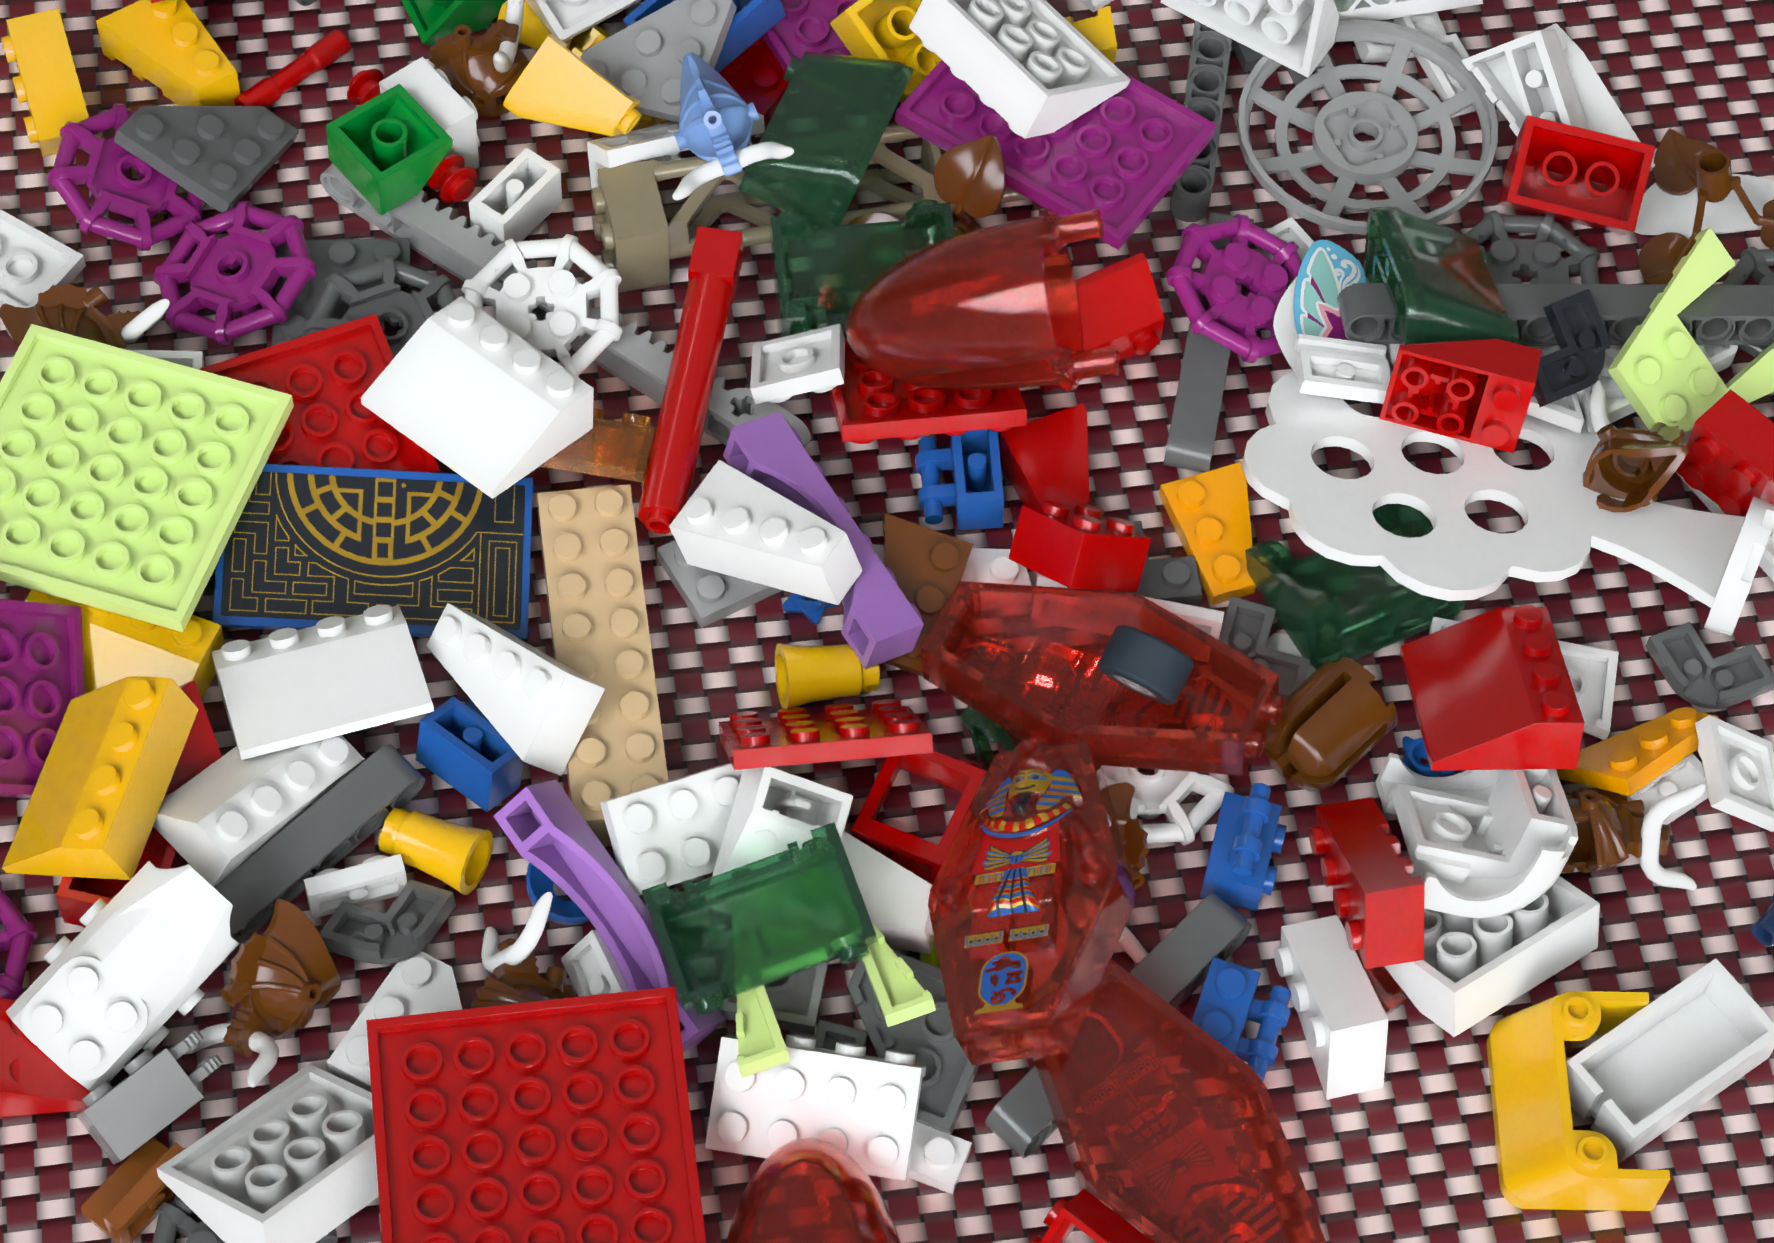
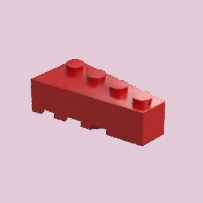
M1373 797L1316 806V826L1309 827L1310 846L1314 856L1321 855L1322 857L1321 872L1325 886H1333L1334 888L1333 902L1338 918L1346 919L1345 930L1350 950H1358L1365 969L1424 960L1425 884L1420 876H1411V873H1414L1413 864L1408 856H1401L1400 842L1396 835H1390L1388 822Z

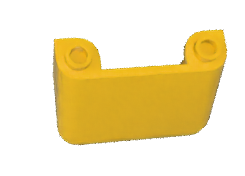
M600 26L594 27L589 33L590 38L582 49L575 46L572 51L567 49L568 45L556 35L547 36L503 102V106L518 118L612 137L622 134L627 135L631 131L650 127L657 121L661 125L668 121L640 113L638 111L640 101L632 95L627 96L581 60L584 50L611 36Z

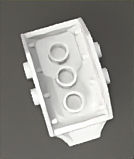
M148 861L108 904L101 898L93 904L79 919L86 928L72 942L65 935L43 957L50 966L15 1001L6 1013L25 1036L64 1072L89 1091H93L106 1080L110 1082L141 1048L144 1050L149 1049L152 1052L170 1032L163 1024L177 1010L185 1016L205 995L198 987L239 945L230 932V915L233 905L189 864L178 868L159 869Z

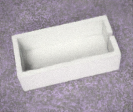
M1715 958L1566 1061L1571 1106L1583 1120L1591 1115L1595 1120L1591 1129L1605 1135L1613 1143L1617 1153V1160L1621 1163L1767 1060L1774 1050V1022Z

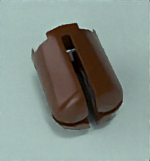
M1345 656L1337 662L1327 659L1263 719L1260 730L1262 748L1271 766L1285 779H1291L1295 786L1309 792L1326 790L1340 780L1397 725L1398 714L1394 702L1392 701L1387 706L1384 704L1380 695L1370 685L1376 677L1359 663Z

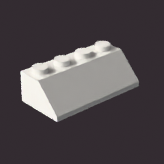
M342 735L241 760L238 747L236 746L164 798L153 827L196 872L214 887L357 768L364 758Z

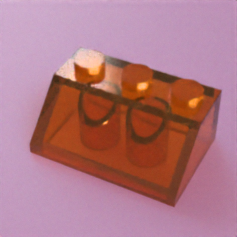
M593 408V429L539 467L643 483L645 482L656 427L649 426V416L623 413L621 422L604 419L605 410Z

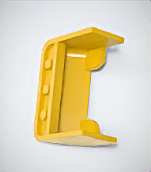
M1568 991L1501 1018L1493 1025L1487 1039V1056L1499 1185L1502 1195L1513 1206L1521 1209L1653 1211L1670 1181V1171L1618 1169L1616 1149L1605 1135L1590 1130H1573L1564 1041H1583L1593 1035L1607 1034L1648 1005V992Z

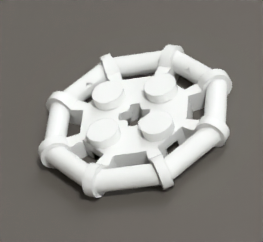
M566 234L564 238L514 242L513 238L505 241V247L471 280H465L461 288L465 294V299L482 311L483 303L496 306V321L548 357L558 356L559 362L557 363L579 378V375L613 341H619L623 332L619 327L618 285L621 283L622 278L618 270L607 267L579 244L576 236ZM557 257L555 265L550 267L527 268L524 260ZM574 262L593 279L583 285L580 284L574 275L569 272L572 263ZM513 264L517 273L511 274L505 279L503 288L500 291L491 288L490 286ZM600 297V319L589 318V300ZM540 304L554 307V312L546 313V320L538 321L536 314L531 313ZM585 334L591 335L592 337L571 357L568 352L572 348L571 342L578 335L580 339Z
M1176 701L1175 704L1167 706L1165 712L1158 715L1157 719L1150 726L1148 733L1150 739L1147 743L1149 748L1152 749L1151 743L1153 741L1192 748V746L1180 743L1184 737L1174 735L1162 736L1158 732V728L1160 726H1169L1168 724L1171 720L1179 727L1185 725L1188 732L1193 717L1197 716L1173 719L1167 717V714L1172 707L1179 703ZM1155 702L1153 705H1151L1142 717H1145L1147 713L1151 711L1155 706H1157L1160 702ZM1140 726L1136 728V741L1138 746L1150 752L1149 754L1136 747L1105 741L1099 744L1092 739L1085 738L1087 733L1077 730L1070 736L1062 737L1058 749L1063 754L1064 768L1076 783L1081 797L1112 784L1127 782L1135 786L1130 808L1131 819H1136L1137 815L1145 819H1154L1160 814H1166L1169 823L1142 824L1143 829L1148 833L1147 843L1180 842L1185 846L1194 842V835L1221 807L1225 792L1234 794V789L1229 783L1224 748L1227 737L1221 729L1218 730L1211 747L1206 749L1211 752L1210 755H1207L1209 776L1197 774L1196 767L1194 768V757L1166 760L1167 755L1146 750L1140 741ZM1084 759L1097 761V779L1088 783L1085 782ZM1139 761L1145 765L1149 761L1156 764L1155 774L1143 775L1139 773L1135 763ZM1192 791L1203 795L1204 797L1186 815L1179 804ZM1067 796L1065 802L1072 805L1081 798Z

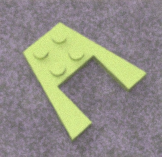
M1711 228L1702 230L1694 238L1696 243L1688 255L1681 258L1672 272L1674 276L1664 291L1658 293L1649 306L1651 311L1643 323L1635 327L1607 370L1649 431L1658 422L1664 423L1667 426L1678 425L1685 433L1692 430L1696 420L1730 389L1748 403L1774 392V342L1728 383L1724 384L1677 316L1735 265V262Z
M827 865L732 897L733 949L736 961L734 982L737 994V1064L742 1078L791 1061L763 983L849 953L859 952L887 1027L936 1011L931 993L922 988L914 978L910 967L901 956L897 957L886 943L884 935L875 924H871L861 912L859 904Z

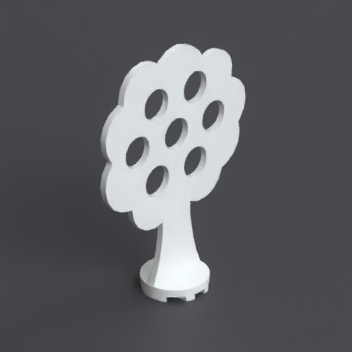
M1389 362V369H1390V376H1391L1394 365H1392V364ZM1294 371L1286 373L1272 385L1265 411L1269 426L1259 429L1247 441L1242 462V470L1248 484L1261 497L1288 510L1291 526L1305 545L1328 559L1351 566L1380 565L1396 582L1421 595L1446 601L1475 600L1495 592L1508 576L1533 582L1560 581L1577 574L1587 562L1590 548L1593 547L1655 574L1707 605L1711 610L1704 628L1730 636L1733 634L1774 525V505L1753 496L1746 517L1685 509L1659 502H1653L1648 506L1630 512H1611L1599 509L1596 500L1600 493L1583 486V473L1586 470L1594 448L1599 442L1595 431L1589 434L1585 421L1581 433H1577L1526 414L1519 439L1528 440L1540 446L1548 454L1551 463L1549 466L1539 470H1524L1503 462L1491 447L1379 419L1380 417L1364 415L1352 409L1341 398L1299 393L1298 378ZM1414 442L1439 444L1449 449L1458 457L1461 467L1449 474L1424 472L1414 467L1405 459L1402 449ZM1338 446L1347 448L1360 454L1369 463L1371 472L1358 479L1333 477L1322 471L1314 463L1311 455L1323 447ZM1611 497V498L1616 499V500H1619V501H1624V500H1625V499H1620V498ZM1477 500L1502 502L1512 507L1521 515L1525 526L1514 533L1500 534L1487 531L1477 526L1468 517L1464 508L1469 503ZM1385 504L1411 506L1421 511L1431 521L1434 529L1422 537L1407 538L1394 535L1383 529L1376 522L1372 512Z

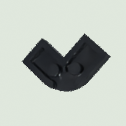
M1589 289L1543 307L1560 350L1540 358L1536 384L1533 390L1539 407L1584 390L1599 380L1598 376L1605 361V350L1610 348V341Z

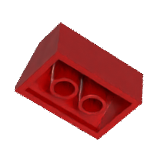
M1527 115L1508 159L1497 204L1543 216L1547 214L1555 216V219L1621 235L1634 233L1656 146Z
M1143 252L1024 301L1017 354L1043 393L1057 387H1069L1083 376L1095 371L1109 370L1119 361L1136 354H1147L1160 344L1165 317L1147 258Z

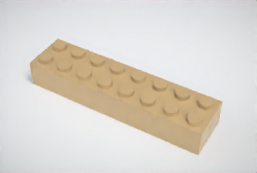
M630 484L537 493L538 522L554 659L605 688L566 765L570 800L604 847L612 845L600 802L668 782Z

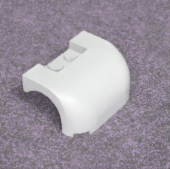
M1389 753L1375 782L1384 812L1395 814L1398 817L1414 868V873H1411V876H1420L1425 884L1424 909L1470 918H1489L1522 909L1542 896L1555 883L1578 840L1577 826L1556 769L1466 770L1447 777H1426L1410 770L1402 762L1398 754Z

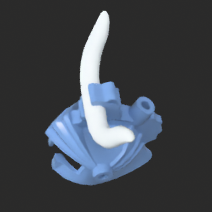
M693 52L683 57L680 89V131L674 133L680 151L688 148L708 163L699 166L684 176L672 195L674 200H681L690 196L696 188L714 178L723 175L728 177L743 171L742 168L749 164L771 158L784 159L794 153L792 147L772 141L749 146L753 121L760 119L754 103L747 104L717 71Z

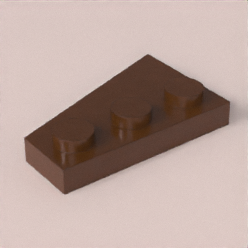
M885 513L883 516V564L894 573L897 585L909 603L917 607L924 625L912 652L883 663L927 678L973 544Z

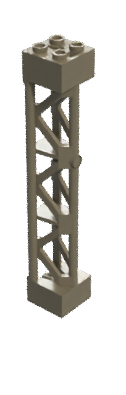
M898 123L781 142L780 144L794 149V153L784 159H765L748 165L785 160V184L782 187H774L750 173L745 166L741 172L728 177L723 175L702 184L692 192L685 203L663 206L656 181L683 177L699 166L708 163L695 156L665 162L648 160L623 164L612 168H599L598 187L591 188L592 202L596 214L592 215L595 239L597 242L602 241L604 250H601L602 262L610 269H617L622 278L621 283L618 285V293L670 284L669 259L691 256L698 226L709 228L722 213H731L758 225V227L734 230L736 232H743V247L805 236L812 240H820L827 237L830 232L841 231L855 218L871 212H885L900 220L954 212L956 204L943 201L935 188L934 169L941 157L938 146L922 138L920 164H913L886 148L885 143L920 138L919 135ZM840 151L841 158L824 180L804 183L798 157ZM862 157H868L887 168L885 170H878L877 168L850 173ZM723 180H730L749 191L746 193L739 191L711 196ZM912 182L921 188L922 197L895 185ZM1005 185V192L1001 203L1028 199ZM860 190H868L895 202V204L840 213ZM773 205L782 211L783 219L760 210L758 207Z

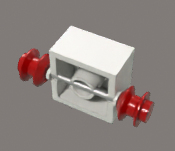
M423 57L385 79L379 69L363 70L357 73L351 79L347 91V99L351 104L360 106L400 84L453 139V146L427 183L431 189L436 192L440 191V198L446 203L460 202L467 199L475 189V182L477 180L475 169L479 167L478 147L480 146L476 128L478 113L471 100L466 96L461 97L451 87L445 73L440 69L435 70Z

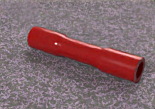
M338 29L333 30L278 72L262 79L234 98L235 106H263L267 109L276 103L283 94L315 72L322 71L351 50L348 39Z

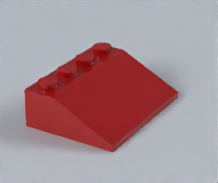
M1520 605L1518 607H1498L1401 646L1400 656L1431 771L1577 769L1585 722L1547 606Z

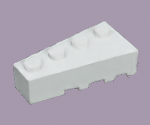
M721 460L717 461L669 525L689 565L835 605L840 604L863 571L845 531Z
M447 603L426 646L523 762L561 776L605 688L487 619Z

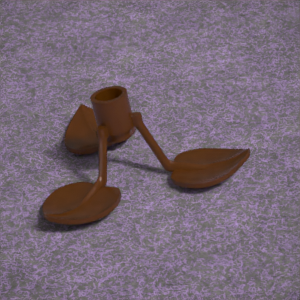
M1671 128L1668 129L1654 157V181L1662 191L1676 196L1688 194L1697 188L1698 202L1693 231L1689 240L1682 234L1671 232L1656 235L1644 244L1639 253L1638 260L1643 282L1647 284H1668L1674 276L1673 270L1681 258L1688 255L1696 243L1694 238L1702 228L1706 201L1712 203L1723 201L1731 190L1735 191L1753 223L1762 226L1760 231L1762 243L1774 250V200L1764 205L1762 210L1763 216H1760L1743 190L1741 178L1739 176H1732L1731 159L1727 153L1708 143L1685 137Z
M987 135L977 140L954 146L946 151L938 160L934 169L936 191L943 201L956 204L954 213L959 221L947 225L942 230L940 236L902 242L904 227L899 218L885 212H871L859 216L848 223L838 234L833 249L836 258L856 280L868 286L882 287L892 284L903 274L906 267V258L903 251L940 245L943 252L949 257L963 259L960 273L964 281L951 285L945 294V305L950 319L959 329L997 326L1002 343L1010 342L1016 337V320L1019 309V296L1016 285L1009 274L995 266H981L975 269L971 275L969 272L971 263L975 261L973 253L981 248L984 241L983 229L972 217L980 219L992 214L999 207L1005 192V163L995 135Z

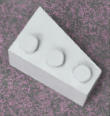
M1539 30L1461 60L1468 71H1472L1486 90L1485 94L1490 101L1496 104L1510 123L1509 127L1517 137L1527 115L1589 130L1556 30Z
M1337 915L1281 926L1280 947L1274 950L1276 968L1279 975L1285 977L1291 991L1292 1002L1297 1011L1326 1100L1383 1088L1388 1017L1356 951H1351L1349 948L1346 931Z

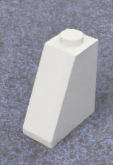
M843 831L841 842L829 865V869L859 904L860 910L871 924H875L884 935L885 941L891 949L932 954L935 936L942 937L947 924V909L941 906L936 887Z

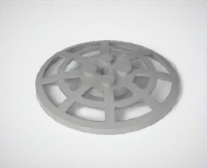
M1365 19L1339 20L1334 43L1368 41L1393 45L1394 48L1387 66L1347 64L1334 67L1327 53L1317 66L1324 67L1317 69V73L1298 83L1289 92L1284 101L1261 88L1270 75L1282 64L1266 56H1263L1256 63L1245 81L1239 100L1237 132L1240 149L1250 171L1260 185L1281 205L1306 220L1325 228L1349 234L1372 236L1402 234L1423 229L1448 218L1465 206L1480 190L1491 170L1498 144V120L1494 104L1485 94L1486 90L1473 72L1468 71L1461 61L1463 58L1453 49L1432 36L1410 27L1386 21ZM1410 52L1421 55L1444 69L1459 83L1464 91L1441 102L1424 84L1403 73ZM1360 78L1377 80L1380 83L1376 92L1354 91L1346 93L1340 80ZM1322 86L1330 99L1319 111L1317 117L1296 108L1307 95ZM1399 87L1415 96L1427 107V110L1411 116L1403 105L1392 99L1396 88ZM1254 103L1277 116L1274 139L1278 157L1256 159L1249 133L1250 114ZM1472 105L1478 114L1482 130V154L1480 161L1454 158L1456 135L1451 116ZM1289 123L1313 133V150L1295 154L1291 153L1287 138ZM1435 124L1438 125L1442 139L1441 156L1416 150L1419 131ZM1365 133L1373 136L1376 140L1364 143L1357 140L1354 135ZM1323 165L1325 169L1338 177V180L1332 192L1313 182L1301 169ZM1409 165L1433 171L1424 183L1408 193L1396 178ZM1288 172L1292 179L1304 190L1318 199L1327 202L1322 212L1303 204L1286 193L1268 174ZM1447 173L1473 176L1468 187L1457 198L1437 210L1425 214L1415 203L1434 191L1444 180ZM1355 184H1379L1389 199L1367 201L1351 199L1349 196ZM1344 208L1365 212L1398 209L1406 220L1375 223L1352 221L1340 218L1339 216Z

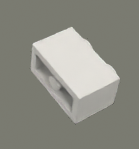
M525 148L469 202L470 226L480 225L481 237L489 233L494 234L495 246L513 238L514 242L523 241L562 203L561 169L530 149Z

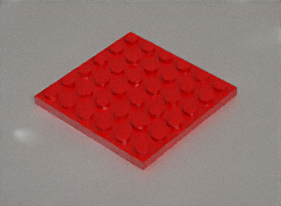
M675 986L366 1020L382 1243H706Z

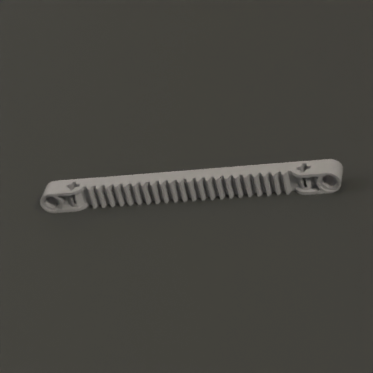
M333 163L320 175L323 188L336 202L393 238H410L411 249L464 282L467 279L471 280L505 247L504 242L495 246V235L492 233L481 237L480 225L476 224L467 228V218L462 215L453 220L452 208L447 207L439 211L438 199L434 198L425 202V192L423 190L418 195L381 216ZM533 259L526 262L527 268H537V261ZM513 264L490 286L491 288L500 291L503 288L505 279L511 274L517 273ZM589 300V318L600 319V306L595 308V300ZM540 304L531 313L536 314L538 321L546 320V313L554 312V307ZM619 312V327L623 330L619 341H613L593 363L662 405L673 351L667 353V341L665 340L652 344V332L649 330L638 335V323L632 322L623 326V314ZM585 334L580 339L578 335L571 342L572 350L577 352L592 336ZM720 376L714 379L703 431L719 442L727 445L732 427L779 411L788 425L798 432L804 448L811 440L807 426L791 412L769 401L755 404L749 388H735L727 391L725 390V377Z

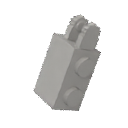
M198 1029L190 1033L168 1050L166 1048L155 1056L149 1049L145 1050L123 1067L129 1076L116 1086L112 1087L106 1080L82 1098L87 1108L76 1116L113 1164L124 1160L204 1098L195 1085L223 1064L217 1054L213 1057L209 1056L198 1064L196 1070L188 1076L176 1061L184 1053L188 1054L200 1045V1041L204 1037Z

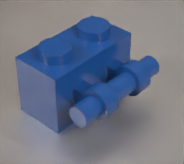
M985 429L967 431L959 436H950V448L937 449V441L933 437L921 438L918 441L919 453L915 456L917 473L921 475L922 488L918 491L919 507L924 510L925 522L930 525L941 523L943 521L942 509L948 505H955L957 530L1003 528L1004 493L998 432ZM943 470H952L953 484H940L939 473Z
M453 696L436 708L434 712L429 713L420 720L416 760L486 812L490 811L520 788L523 761L471 699L464 704Z
M1254 783L1249 797L1225 792L1200 893L1201 898H1206L1211 893H1215L1229 905L1257 911L1261 894L1271 896L1277 867L1268 864L1271 852L1281 853L1287 826L1278 824L1282 805L1268 802L1271 788L1268 785Z
M1213 957L1184 1042L1178 1068L1226 1083L1235 1058L1248 1063L1245 1071L1246 1078L1254 1082H1263L1268 1067L1274 1065L1278 1054V1048L1275 1044L1279 1031L1287 1026L1291 1011L1287 1006L1291 997V991L1282 986H1274L1269 1000L1263 1002L1254 999L1261 972ZM1247 1020L1260 1024L1256 1039L1249 1040L1241 1037Z

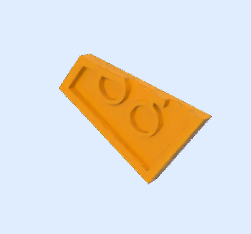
M1242 462L1160 485L1159 497L1187 556H1195L1199 581L1211 606L1230 601L1231 596L1240 598L1253 594L1256 588V574L1247 480L1242 470Z
M1691 707L1675 709L1665 715L1581 749L1577 769H1556L1558 777L1562 780L1631 796L1698 749L1699 742L1695 723L1711 714L1697 712L1696 709Z

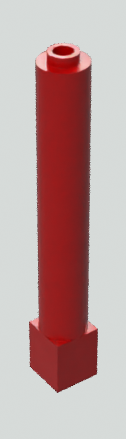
M701 226L697 228L688 268L689 283L637 513L639 520L645 524L646 528L655 533H670L669 525L689 500L731 302L734 303L741 271L743 232Z

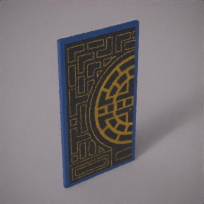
M265 464L216 565L214 606L211 620L221 625V627L270 630L294 628L300 630L316 626L317 622L327 617L340 616L345 619L361 615L372 606L389 605L393 607L399 605L407 622L410 635L431 637L447 603L485 618L522 641L527 642L530 634L528 614L532 496L535 490L533 478H522L492 499L459 474Z

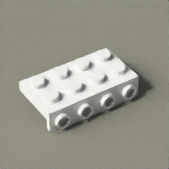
M728 1034L721 1037L705 1143L706 1149L903 1181L908 1179L922 1078L926 1074L927 1067L926 1065L915 1063L916 1054L886 1050L885 1058L866 1056V1047L862 1045L836 1042L835 1050L816 1048L815 1038L786 1035L785 1045L791 1060L790 1062L742 1078L737 1064V1034Z

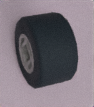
M1118 625L1098 662V667L1106 676L1126 688L1154 701L1173 705L1194 668V663L1185 653L1167 642L1134 627Z

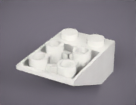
M772 767L743 769L703 909L733 919V896L823 865L829 867L841 842L853 795Z

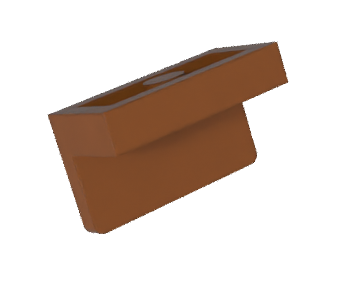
M152 1137L136 1149L80 1208L82 1215L116 1243H132L158 1216L156 1210L162 1202L170 1203L177 1196L158 1177L157 1168L182 1152L184 1148L176 1142L168 1149Z

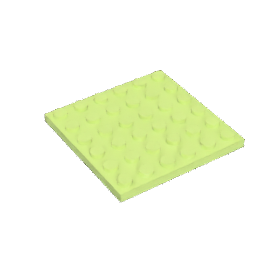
M31 324L0 381V580L184 632L294 407L292 395Z

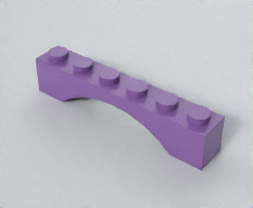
M780 411L732 427L723 454L729 466L846 532L863 571L843 598L844 618L841 633L864 668L867 669L912 652L924 625L919 610L914 604L909 603L897 585L894 573L891 569L884 566L873 550L872 542L868 535L860 531L850 516L845 501L835 494L826 481L821 466L811 459L801 443L798 432L788 425Z
M557 780L526 786L493 816L519 854L547 875L582 910L612 953L624 977L628 991L675 986L683 1052L693 1049L726 1021Z

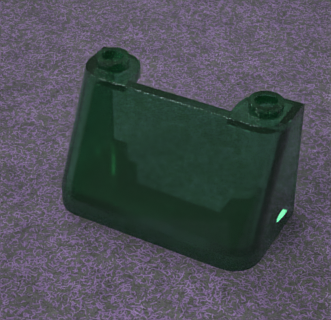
M805 51L802 59L794 55L783 77L789 84L759 142H777L792 147L794 153L784 159H765L743 167L742 170L745 174L738 189L836 235L877 146L891 121L914 68L894 60Z
M931 199L917 201L910 210L906 211L901 221L815 228L814 220L805 216L802 211H786L779 214L778 217L770 218L779 338L836 324L841 325L845 339L958 329L964 306L951 202L938 203V201Z
M1390 206L1370 208L1367 220L1363 269L1369 283H1385L1395 309L1394 332L1396 336L1403 335L1402 345L1500 339L1519 344L1517 323L1509 319L1486 265V253L1483 246H1478L1476 240L1471 236Z
M1385 504L1372 512L1376 522L1383 529L1394 535L1407 538L1422 537L1434 529L1431 521L1421 511L1411 506ZM1267 541L1245 550L1247 571L1268 606L1276 609V618L1302 658L1309 659L1311 661L1310 665L1316 670L1327 659L1337 662L1345 656L1354 661L1430 629L1433 617L1451 620L1460 613L1467 601H1446L1421 595L1396 582L1380 565L1351 566L1328 559L1318 552L1292 562L1290 551L1279 541Z
M835 822L810 830L813 839L802 844L803 849L799 850L797 841L787 844L786 851L696 883H693L691 879L683 881V892H679L677 888L669 890L666 882L642 890L647 911L684 1010L695 1009L697 1016L707 1015L725 1007L724 1000L838 958H840L842 964H847L860 960L870 954L868 946L876 941V933Z

